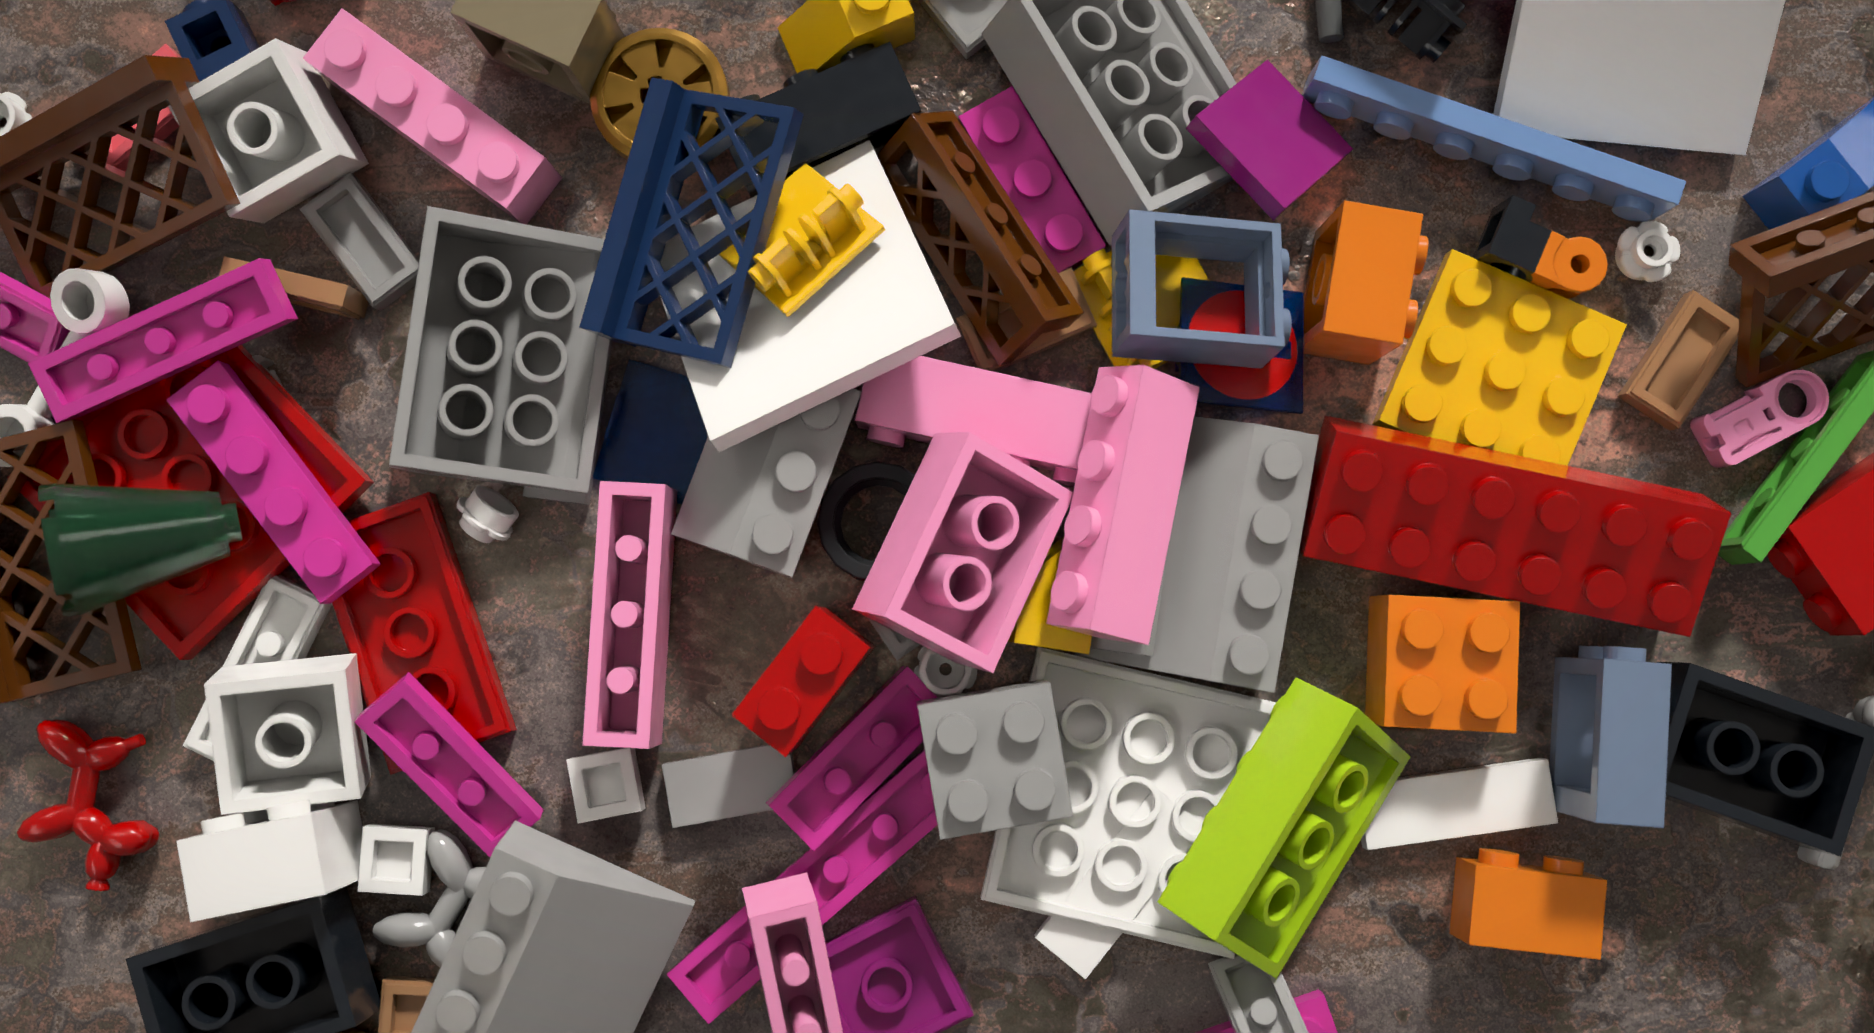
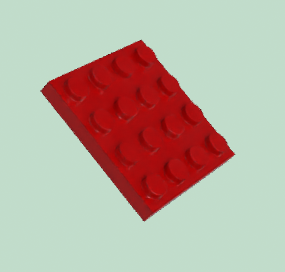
M242 345L75 419L84 422L126 604L179 660H192L259 595L261 589L271 578L278 576L290 563L167 402L169 397L219 360L227 363L342 513L374 483L269 372L252 358V355ZM64 439L48 443L35 465L58 481L69 464ZM28 477L20 491L39 512L52 493L51 490ZM66 500L52 526L60 535L73 543L82 530L84 522L81 509Z

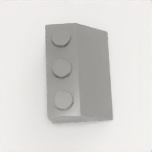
M850 389L721 452L715 448L708 436L671 535L792 579L861 391Z

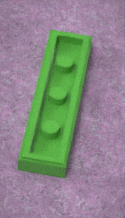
M1874 350L1857 355L1830 391L1829 405L1824 416L1816 423L1800 431L1726 530L1718 555L1729 564H1747L1763 561L1874 412Z

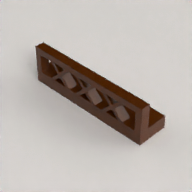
M953 111L912 113L877 154L878 159L908 223L999 366L1011 363L1041 334L1068 328L1084 312ZM909 148L918 161L917 185L909 184L896 164ZM934 198L943 200L951 212L950 236L941 234L933 222ZM966 250L976 251L984 264L983 287L973 285L965 273ZM999 302L1009 303L1023 325L1009 340L998 324Z

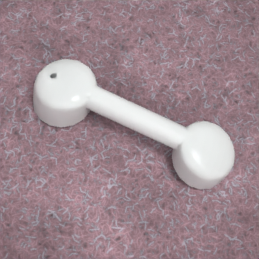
M80 268L67 269L61 272L52 284L50 298L53 312L57 320L66 329L70 330L60 348L120 322L129 316L130 304L124 287L114 276L105 272ZM37 386L27 405H0V438L54 425V421L51 418L52 413L39 386ZM25 449L14 451V453L21 457ZM0 459V467H13Z

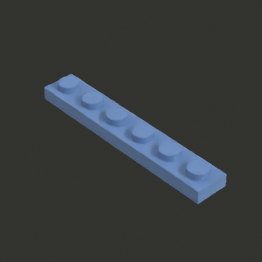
M1325 56L1320 57L1308 75L1302 92V96L1308 102L1314 103V108L1325 116L1336 119L1354 117L1374 124L1375 131L1383 136L1399 140L1412 137L1433 145V150L1444 157L1455 160L1473 158L1493 165V171L1502 177L1518 181L1530 178L1553 186L1552 191L1560 197L1574 201L1595 200L1612 206V212L1615 215L1630 221L1645 222L1653 220L1679 205L1686 184L1685 180Z

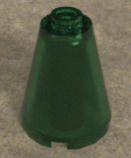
M55 483L38 487L39 502L54 499L55 509L48 510L49 518H42L41 524L56 596L72 593L73 599L65 600L61 608L62 615L65 618L83 615L231 556L229 543L242 541L236 503L222 505L219 492Z

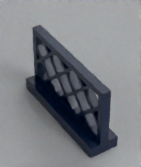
M651 77L579 328L616 343L633 347L641 346L731 368L755 287V282L748 274V271L756 264L753 257L757 253L762 254L765 251L804 114L795 107L687 90L674 81ZM704 111L718 113L725 130L702 147H699L696 138ZM733 116H738L741 118L735 121ZM765 121L778 123L772 146L754 158L744 136ZM734 144L744 166L718 184L708 163ZM697 171L707 193L682 210L678 200L684 180ZM752 181L758 192L754 209L736 221L726 199ZM713 208H716L726 229L700 247L690 225ZM679 233L689 256L664 272L661 259L666 242ZM731 245H734L740 257L736 272L721 284H718L708 262ZM697 270L707 293L682 310L672 287ZM661 296L671 319L651 333L642 332L641 329L648 304ZM715 307L721 320V325L713 349L699 345L690 324ZM678 333L682 341L671 339V337Z

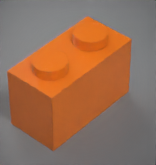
M1479 848L1478 859L1456 857L1449 934L1468 945L1601 960L1607 880L1584 872V861L1544 855L1542 866L1519 864L1520 854L1488 848Z

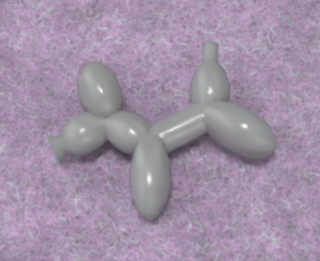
M443 829L433 831L428 836L427 853L431 866L440 880L447 885L430 915L411 911L392 914L377 922L372 930L373 936L386 945L407 948L425 944L431 960L440 968L456 935L452 926L469 898L473 897L486 868H473L471 858L465 846L457 836Z

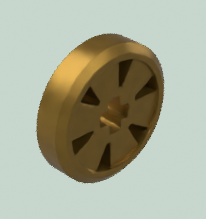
M669 28L640 30L616 42L604 61L590 94L592 115L599 131L608 144L626 160L629 157L651 77L674 81L687 90L730 97L728 82L718 59L705 44L692 35ZM704 111L696 138L699 147H702L721 133L715 119L719 117L718 113Z

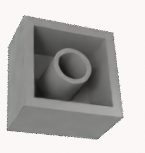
M1042 679L916 701L940 840L1073 817L1050 682Z

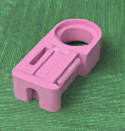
M1789 371L1746 390L1744 397L1711 414L1693 418L1690 428L1711 466L1722 468L1736 465L1819 421L1826 413L1829 405L1828 389L1822 379L1810 371ZM1786 383L1799 386L1806 395V409L1798 418L1787 415L1780 407L1778 396L1781 388Z

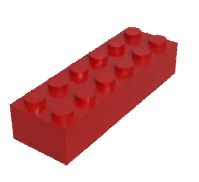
M1325 415L1317 444L1299 549L1305 557L1690 637L1731 512L1701 493Z

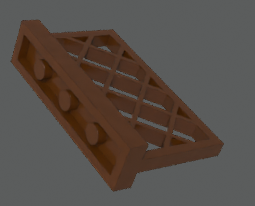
M143 55L0 136V225L30 288L50 298L54 280L52 281L43 262L47 243L66 252L62 272L67 269L80 268L108 273L240 204L188 89L200 82L189 58ZM170 105L180 125L175 146L154 137L159 113ZM117 134L133 141L126 172L106 163L111 139ZM151 149L172 158L164 189L144 180ZM70 160L85 167L79 197L60 189L64 165ZM189 166L201 171L212 195V198L199 205L182 198ZM103 175L123 184L116 214L97 206ZM22 186L38 192L32 221L22 217L11 193ZM140 193L161 201L155 228L151 230L134 223ZM56 201L75 209L69 239L50 230ZM178 210L184 212V213H182V214H180V215L177 216ZM93 218L113 227L108 251L105 254H100L87 248Z
M1874 191L1730 244L1729 267L1742 276L1735 378L1746 388L1874 340V316H1872L1874 314V284L1854 306L1846 302L1872 272L1874 273ZM1846 270L1828 291L1819 287L1828 276ZM1787 292L1769 314L1764 312L1765 296L1769 299ZM1811 295L1821 299L1796 328L1787 323ZM1839 309L1847 313L1830 333L1815 338V335ZM1779 331L1788 335L1772 355L1760 359L1761 352Z
M69 420L0 438V459L14 467L0 492V525L7 516L29 530L14 558L0 548V705L142 670L84 422L81 420ZM64 439L69 464L58 481L35 465L48 443ZM25 449L21 457L14 453V451ZM28 477L52 491L36 519L13 505ZM66 500L81 509L84 526L74 543L50 528ZM43 539L67 554L52 581L27 567ZM80 563L93 570L98 581L99 589L89 605L65 591ZM20 578L44 593L29 620L15 612L11 595ZM57 602L82 617L66 644L42 629ZM94 626L110 635L116 662L100 666L79 653ZM34 641H36L59 657L45 680L32 683L26 655ZM71 665H74L75 667L81 670L78 672L67 674Z

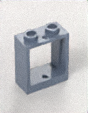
M1129 209L1112 235V357L1262 369L1287 345L1292 328L1291 313L1289 309L1284 308L1283 285L1288 277L1290 258L1288 250L1282 248L1281 224ZM1155 255L1244 263L1245 334L1156 327Z
M1579 646L1578 658L1555 657L1549 768L1557 812L1594 823L1664 828L1672 664L1646 662L1647 649L1616 646Z

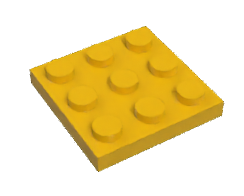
M1452 249L1445 254L1416 321L1413 334L1406 344L1373 424L1393 430L1568 466L1627 324Z

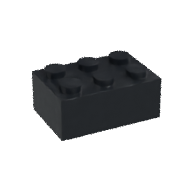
M1657 662L1672 664L1666 799L1800 847L1841 857L1873 757L1874 727L1692 663Z
M347 886L326 895L297 900L186 936L126 959L146 1033H337L359 1025L380 1011L381 1001Z

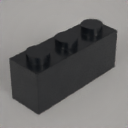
M890 42L876 48L874 44L860 45L845 53L840 59V64L819 73L816 69H807L796 73L783 83V89L761 98L758 94H752L741 98L795 107L804 114L785 180L804 163L813 168L870 140L874 149L881 147L892 138L912 113H921V108ZM733 116L735 121L741 118L738 116ZM720 117L715 118L720 131H724L725 127ZM765 121L744 136L754 158L772 146L778 123ZM733 144L728 149L739 170L744 164ZM752 181L745 185L750 198L758 195Z

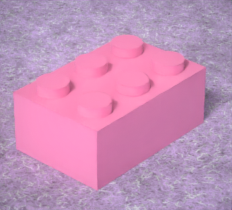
M971 432L935 433L852 610L957 664L994 673L1071 503L1073 492Z

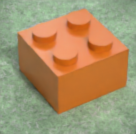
M1344 200L1315 231L1297 339V353L1370 365L1402 345L1403 339H1410L1418 316L1417 300L1410 299L1413 276L1420 275L1428 253V237L1420 235L1423 214Z
M1405 595L1369 596L1365 715L1376 725L1384 727L1516 733L1520 601Z

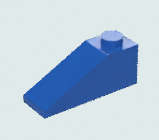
M1874 97L1742 196L1769 230L1861 196L1874 186Z

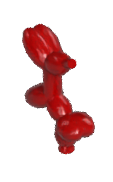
M58 719L52 721L44 720L36 728L39 742L52 757L62 764L73 768L67 802L41 809L22 822L17 835L22 841L38 843L62 838L74 832L83 842L91 845L85 858V872L91 879L87 882L85 888L93 891L110 890L108 879L116 874L120 866L121 856L126 857L144 853L156 845L159 840L158 828L144 820H130L113 825L110 818L103 811L94 807L101 771L109 770L119 765L129 756L131 750L144 746L146 739L140 733L127 739L119 736H105L94 741L85 730L69 721Z

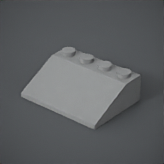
M1007 0L981 33L1109 246H1112L1113 233L1129 209L1175 214L1234 180L1185 129L1198 113L1237 84L1186 0Z
M427 206L389 469L585 494L589 492L610 340L579 328L605 239Z
M1194 417L1169 540L1153 657L1090 648L1089 654L1074 652V655L1275 693L1319 435L1256 423Z
M515 820L496 845L411 1033H634L693 909L695 900Z

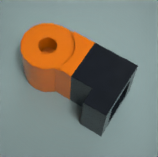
M1512 195L1492 209L1472 258L1567 299H1572L1583 292L1593 289L1606 276L1608 263L1606 254L1601 246L1586 237L1579 236L1567 239L1563 235L1531 222L1530 219L1535 210V204Z

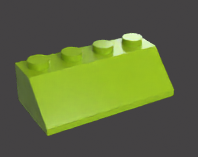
M1296 677L1286 694L1275 703L1271 711L1270 720L1252 749L1241 758L1236 769V775L1220 801L1207 813L1202 824V830L1183 861L1177 864L1170 873L1167 886L1157 902L1217 943L1277 979L1411 756L1359 708Z

